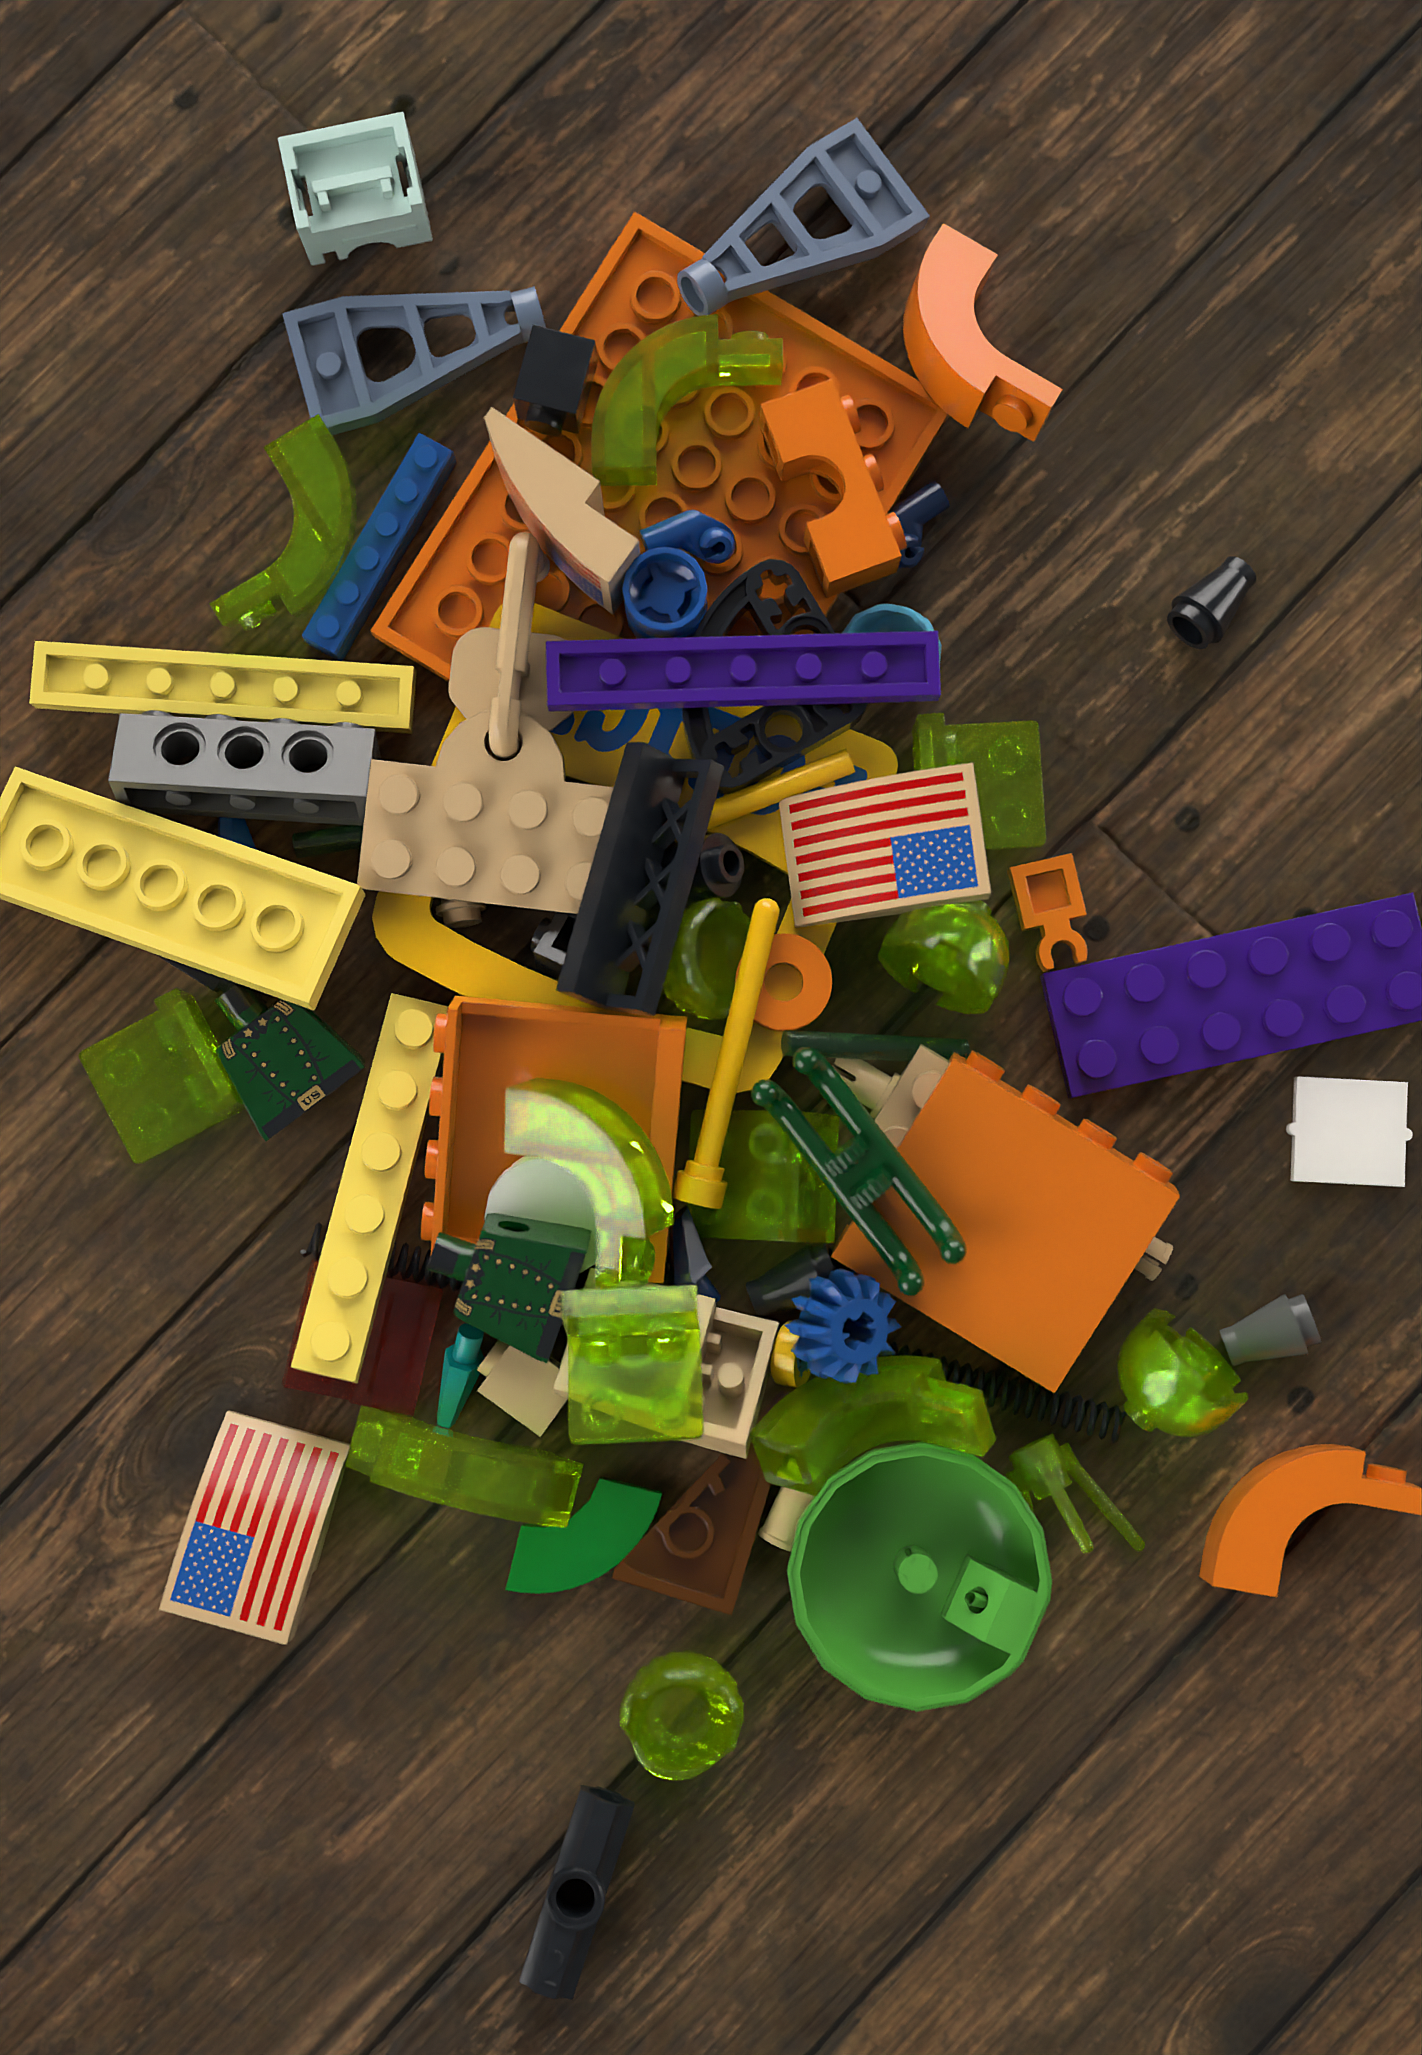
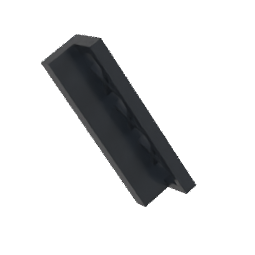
M645 742L626 743L556 991L602 1010L655 1016L725 766L712 759H675ZM685 778H697L692 798L680 809L678 802ZM676 839L678 848L674 861L663 870L661 862L664 851ZM659 901L661 908L657 922L645 932L643 925L647 911ZM641 963L643 972L636 997L626 996L624 993L630 972Z

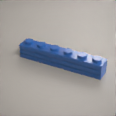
M418 433L305 628L302 637L308 645L337 661L344 660L456 466L457 462L453 451Z

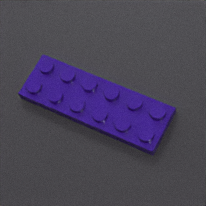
M1414 893L1042 974L1040 979L1068 1099L1422 1021V926Z

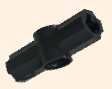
M581 1785L519 1977V1982L531 1988L534 1993L555 2000L558 1998L573 1999L598 1919L604 1910L606 1894L635 1806L633 1801L623 1797L618 1792L599 1786ZM573 1878L583 1879L591 1885L595 1895L586 1903L574 1904L563 1897L560 1886L565 1881Z

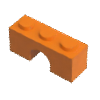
M831 378L761 404L759 426L781 482L805 474L820 475L834 484L841 497L840 505L833 512L807 522L804 534V543L825 597L837 595L896 573L902 556L900 551L907 548L904 531L895 512L886 515L877 493L884 490L882 475L873 454L870 453L863 456L855 436L856 433L861 432V424L850 395L840 398L835 382Z

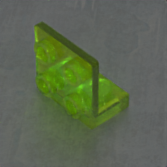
M944 713L918 714L912 727L914 771L973 763L985 850L1041 847L1046 842L1039 724L1031 720L945 725Z
M175 988L154 999L158 1011L79 1053V1059L127 1152L136 1164H143L246 1109L215 1049L218 1046V1042L194 996L179 988Z
M694 1110L691 1114L690 1160L694 1159L705 1110ZM732 1110L719 1166L724 1168L722 1180L728 1182L722 1209L687 1203L699 1237L835 1243L836 1198L768 1111ZM801 1111L832 1152L838 1149V1115Z
M697 1285L562 1291V1319L568 1337L570 1441L575 1445L701 1439L704 1435L700 1309Z

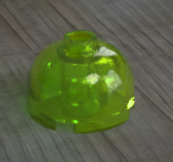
M982 900L920 908L899 914L887 930L884 941L881 944L882 947L878 953L879 960L888 974L904 988L915 993L917 982L920 981L944 994L935 1005L964 1014H982L988 1011L994 999L999 996L1009 971V941L998 921L991 915L990 908Z
M1154 1308L1130 1332L1120 1348L1116 1362L1119 1385L1128 1399L1123 1404V1407L1129 1417L1148 1432H1152L1157 1427L1169 1435L1195 1438L1209 1434L1224 1424L1249 1399L1247 1392L1234 1393L1233 1388L1241 1379L1225 1358L1201 1334L1190 1327L1186 1331V1336H1181L1176 1330L1168 1326L1176 1316L1165 1310Z

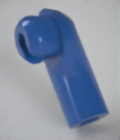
M697 510L684 511L639 530L646 551L660 547L681 548L706 562L719 564L730 559L735 549L734 534L730 528L724 523Z

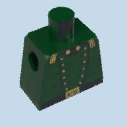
M238 983L214 1000L237 1030L218 1044L215 1049L258 1132L265 1141H268L365 1068V1060L361 1054L311 1009L280 998L268 1007L254 989Z
M491 1213L486 1216L477 1244L439 1232L426 1269L463 1281L453 1311L457 1318L538 1361L548 1363L588 1251L591 1230Z

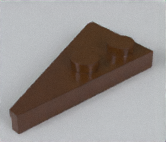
M780 1391L758 1415L747 1459L722 1453L615 1567L612 1579L732 1616L797 1394Z

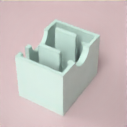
M403 112L278 137L296 228L311 265L325 263L323 253L336 251L339 260L346 259L353 249L368 243L386 242L399 248L433 240L415 154ZM402 161L409 183V188H407L408 196L405 197L397 164ZM308 193L313 216L309 217L304 201V196L308 195Z

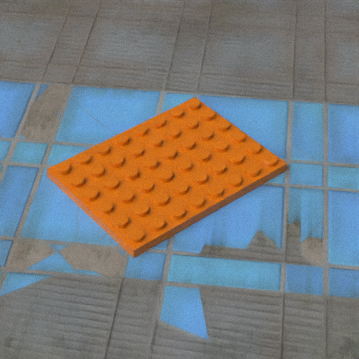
M634 211L559 330L560 332L592 339L596 342L598 364L579 434L562 430L559 436L535 432L525 426V420L517 418L514 403L506 417L600 481L605 517L639 540L640 555L646 552L639 530L687 510L700 511L729 527L734 534L735 549L730 559L724 563L706 562L684 551L695 558L704 571L708 588L707 611L717 597L748 569L760 562L777 559L791 564L799 572L826 617L840 593L828 598L825 597L804 543L806 523L833 512L840 505L841 497L834 484L820 475L805 474L781 482L759 426L761 404L833 378L840 398L850 395L860 419L861 432L856 433L855 436L863 456L872 453L879 466L884 490L877 493L886 515L896 504L950 415L942 410L929 396L919 380L768 290L733 300L705 318L698 317L684 301L678 287L677 275L683 269L702 259L705 253ZM719 272L720 276L722 277L725 283V277L721 272ZM489 441L370 630L373 637L447 682L450 680L452 654L458 640L472 629L480 627L489 628L495 612L503 604L511 539L519 532L531 533L520 517L505 487L491 441ZM542 549L549 559L550 570L542 581L536 583L534 603L621 638L637 639L628 626L624 600L612 615L572 582ZM769 578L762 580L763 588L762 594L759 596L760 600L774 599L783 613L781 622L773 624L777 630L791 617L806 613L800 607L793 616L790 614L784 604V593L788 587L785 582L775 586ZM749 611L735 623L727 636L763 635ZM800 630L793 635L816 633L811 630Z

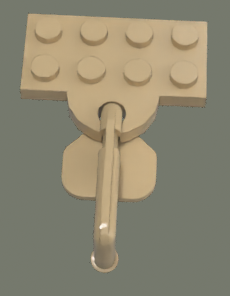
M519 532L510 542L500 629L488 627L472 629L465 633L454 647L448 691L452 702L466 720L459 723L443 742L436 766L371 759L357 885H360L364 890L578 914L614 787L566 782L564 757L553 736L549 733L574 711H548L546 641L566 640L555 635L531 632L536 583L542 581L550 570L548 557L543 553L536 537L531 533ZM488 747L491 749L492 753L495 756H497L500 760L503 761H499L491 757L488 751Z

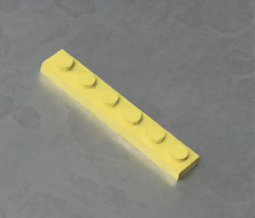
M35 641L29 703L39 709L113 714H142L145 711L158 710L176 717L205 718L212 714H222L241 721L268 722L275 718H286L300 724L331 726L338 722H350L358 724L363 728L375 729L376 731L412 734L417 672L414 666Z
M391 993L291 1367L294 1369L358 1384L429 1113L433 1077H438L444 1053H436L433 1050L435 1020L438 1013L447 1014L449 1006Z

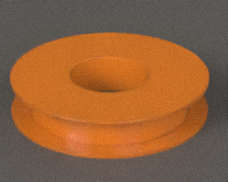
M774 934L755 1012V1023L774 1031H793L807 1026L822 1013L831 995L832 973L826 957L815 944L794 934ZM740 960V962H739V964H738V967H737L736 977H735V984H736V980H737V976H738V972H739V967H740L741 960ZM776 965H790L800 973L802 989L795 998L788 1001H779L768 994L764 983L765 976Z

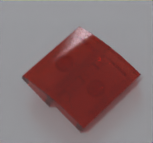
M311 1259L281 1384L286 1388L346 1399L352 1404L413 1416L443 1289L395 1277H385L358 1384L291 1367L319 1260Z

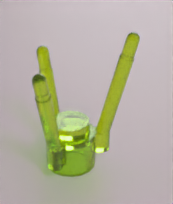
M1050 1433L1008 1455L1014 1470L1008 1472L1005 1476L1016 1485L1033 1514L1035 1515L1029 1491H1033L1037 1500L1051 1495L1083 1552L1090 1553L1094 1545L1064 1489L1072 1483L1067 1471L1136 1551H1142L1145 1548L1143 1539L1081 1466L1068 1442L1059 1446L1054 1434Z

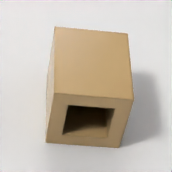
M498 1340L477 1369V1371L487 1377L477 1391L540 1437L567 1401V1398L554 1393L553 1388L561 1363L551 1356L548 1363H544Z

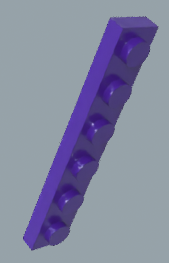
M938 631L546 641L547 706L549 712L938 701L941 696Z

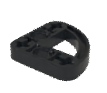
M769 559L748 569L717 597L701 620L694 637L727 636L731 628L747 611L750 612L763 635H793L800 630H811L817 634H835L799 572L791 564L783 560ZM768 578L775 586L784 582L788 585L784 593V604L792 616L800 607L806 612L791 617L779 630L773 624L781 622L783 613L776 601L772 598L761 601L759 598L762 594V580ZM849 703L850 712L845 714L838 707H832L827 710L823 704L763 706L716 734L712 730L708 707L682 708V721L692 759H712L717 762L718 756L716 751L723 748L730 756L736 755L748 748L749 739L743 734L753 731L758 750L768 760L760 764L755 751L740 761L739 776L732 778L730 773L724 770L718 793L731 794L759 782L851 729L861 720L868 703ZM788 715L795 718L800 724L802 736L793 746L787 748L778 747L767 739L765 733L767 722L775 716Z

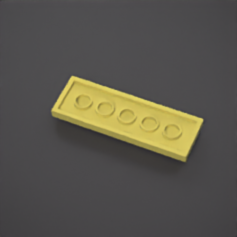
M18 767L14 768L0 797V899L315 1011L366 894L360 885Z

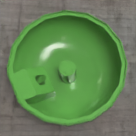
M923 1441L872 1449L827 1477L798 1519L787 1566L796 1625L823 1669L866 1700L913 1711L968 1703L1012 1675L1024 1661L1051 1599L1052 1577L1044 1531L1016 1485L970 1452Z

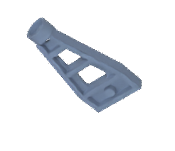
M858 118L808 146L703 255L702 259L678 273V287L691 311L698 317L705 318L733 300L876 258L924 229L930 215ZM824 187L852 227L845 233L824 239H815L810 236L793 213V208L810 189ZM773 223L795 254L769 266H761L745 245V242L765 225ZM719 272H721L725 277V283L722 277L720 276Z
M535 286L511 293L510 291L342 296L282 313L311 422L318 439L378 423L511 347L528 342L532 325L546 328ZM516 311L519 323L509 325L505 321V313ZM464 315L473 321L476 336L471 345L443 357H435L430 353L424 331V326L429 320ZM371 328L403 329L411 335L415 346L416 354L412 364L406 370L386 381L374 382L368 379L357 345L359 336Z

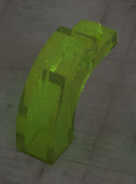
M718 314L686 318L671 323L641 340L615 366L600 393L592 422L591 468L593 477L600 481L601 486L657 485V437L661 423L672 406L685 395L710 386L781 385L783 338L769 339V336L763 332L742 331L733 334L731 339H718Z
M319 414L264 446L265 451L284 480L291 495L294 509L293 530L285 550L271 566L209 603L223 626L233 627L240 623L244 631H247L277 613L272 602L279 598L282 599L292 616H300L325 595L350 552L354 540L357 514L353 478L338 442Z
M537 1077L506 1088L504 1153L542 1158L557 1163L576 1177L590 1198L595 1213L597 1231L595 1296L619 1300L647 1285L655 1263V1250L653 1244L649 1242V1237L673 1225L674 1220L672 1196L666 1172L653 1144L642 1128L627 1112L609 1098L576 1083Z
M921 1356L878 1357V1374L867 1376L859 1373L855 1383H842L834 1380L833 1377L824 1379L817 1376L799 1386L780 1400L760 1420L749 1435L766 1482L817 1496L827 1479L843 1468L850 1460L872 1447L888 1442L901 1440L924 1441L983 1457L996 1441L982 1390L963 1384L947 1382L939 1359Z
M361 1403L345 1463L346 1467L371 1476L370 1482L424 1500L512 1521L566 1528L584 1465L538 1447L508 1444L465 1435L422 1422L381 1406Z

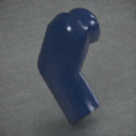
M935 481L930 482L905 498L889 511V513L895 512L907 544V548L900 551L902 556L898 568H911L921 561L924 554V548L921 547L923 524L950 507L946 494Z

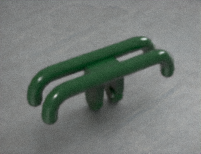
M803 1047L794 1054L793 1065L795 1069L803 1073L812 1082L854 1137L832 1152L798 1106L774 1081L767 1079L757 1081L752 1086L751 1097L757 1105L763 1106L771 1114L875 1248L895 1276L900 1291L905 1295L914 1296L923 1289V1274L909 1250L872 1202L885 1193L892 1185L931 1236L940 1251L942 1259L946 1263L958 1264L962 1262L967 1253L965 1242L936 1199L832 1065L817 1050Z

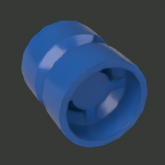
M670 547L650 549L635 558L625 573L622 588L628 626L637 639L694 637L701 620L707 612L708 591L704 571L695 558L681 549Z

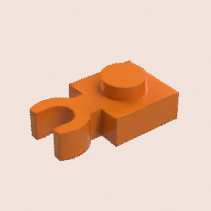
M1072 853L1010 867L1007 873L1021 930L1027 931L1040 928L1042 939L1036 948V960L1041 970L1045 972L1054 968L1051 949L1055 943H1065L1071 948L1075 964L1085 962L1088 954L1086 942L1078 932L1071 929L1070 920L1083 918L1087 915Z

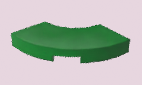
M600 1476L590 1499L572 1516L548 1525L522 1524L505 1590L535 1594L553 1593L581 1586L604 1575L618 1565L641 1541L657 1512L662 1491Z

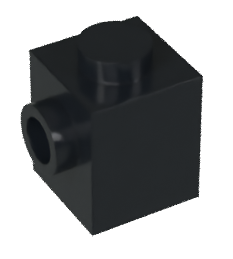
M532 325L513 395L517 418L525 420L524 424L526 427L535 432L550 436H559L562 430L579 434L598 364L595 340Z

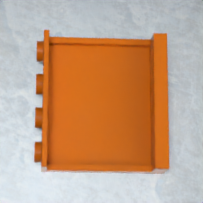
M455 996L447 1008V1014H437L434 1027L433 1050L436 1053H444L443 1078L433 1077L429 1098V1115L440 1116L438 1140L428 1141L425 1160V1178L436 1179L434 1202L424 1203L421 1221V1240L432 1241L431 1253L439 1232L477 1244L485 1222L484 1216L489 1193L499 1176L525 1155L555 1151L577 1156L589 1164V1168L596 1172L600 1179L602 1177L611 1190L615 1218L610 1242L594 1265L638 1269V1281L663 1284L667 1258L688 1017L664 1014L649 1016L598 1008Z
M971 1051L967 1059L953 1052L949 1059V1065L898 1145L897 1150L959 1231L966 1245L967 1253L965 1258L958 1264L946 1263L942 1259L940 1251L931 1236L892 1185L872 1203L918 1264L924 1277V1286L921 1292L914 1296H908L900 1291L895 1276L853 1220L850 1225H846L835 1243L831 1257L858 1274L874 1278L884 1290L1055 1393L1178 1201L1180 1194L1175 1185L1168 1182L1173 1172L1158 1161L1141 1152L1133 1161L1112 1148L1117 1138L1102 1127L1085 1118L1077 1127L1056 1114L1061 1104L1046 1093L1029 1084L1021 1093L1000 1080L1005 1070L993 1061L975 1051Z

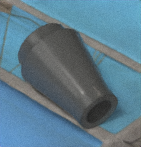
M1283 1294L1234 1325L1219 1330L1233 1367L1245 1362L1309 1354L1308 1347L1322 1343L1303 1294L1290 1299L1287 1298L1286 1294Z

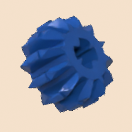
M837 1269L835 1271L831 1270L828 1279L819 1276L809 1278L810 1297L798 1296L792 1298L793 1303L801 1312L799 1319L785 1325L790 1333L800 1336L790 1351L798 1359L808 1362L807 1369L812 1374L824 1379L833 1377L834 1380L842 1383H855L859 1373L867 1376L878 1374L876 1356L878 1354L884 1356L895 1354L890 1344L886 1342L888 1333L901 1328L895 1319L887 1317L896 1301L889 1294L880 1292V1283L867 1275L859 1274L854 1276L853 1272Z

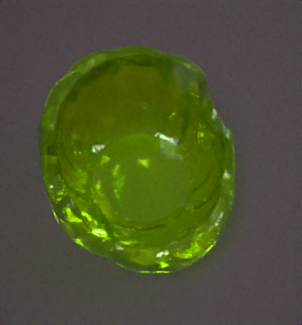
M714 897L694 902L684 910L663 988L666 997L674 1001L680 1010L691 1012L697 1018L712 1021H726L728 1018L735 988L736 971L743 955L751 919L742 911V906L738 902L722 901L720 898Z
M693 1650L670 1651L663 1656L652 1657L647 1665L638 1668L634 1678L627 1684L619 1708L620 1727L632 1742L634 1754L639 1763L650 1773L669 1780H686L696 1777L715 1765L725 1755L731 1753L737 1746L745 1717L743 1699L738 1692V1685L733 1676L712 1657Z

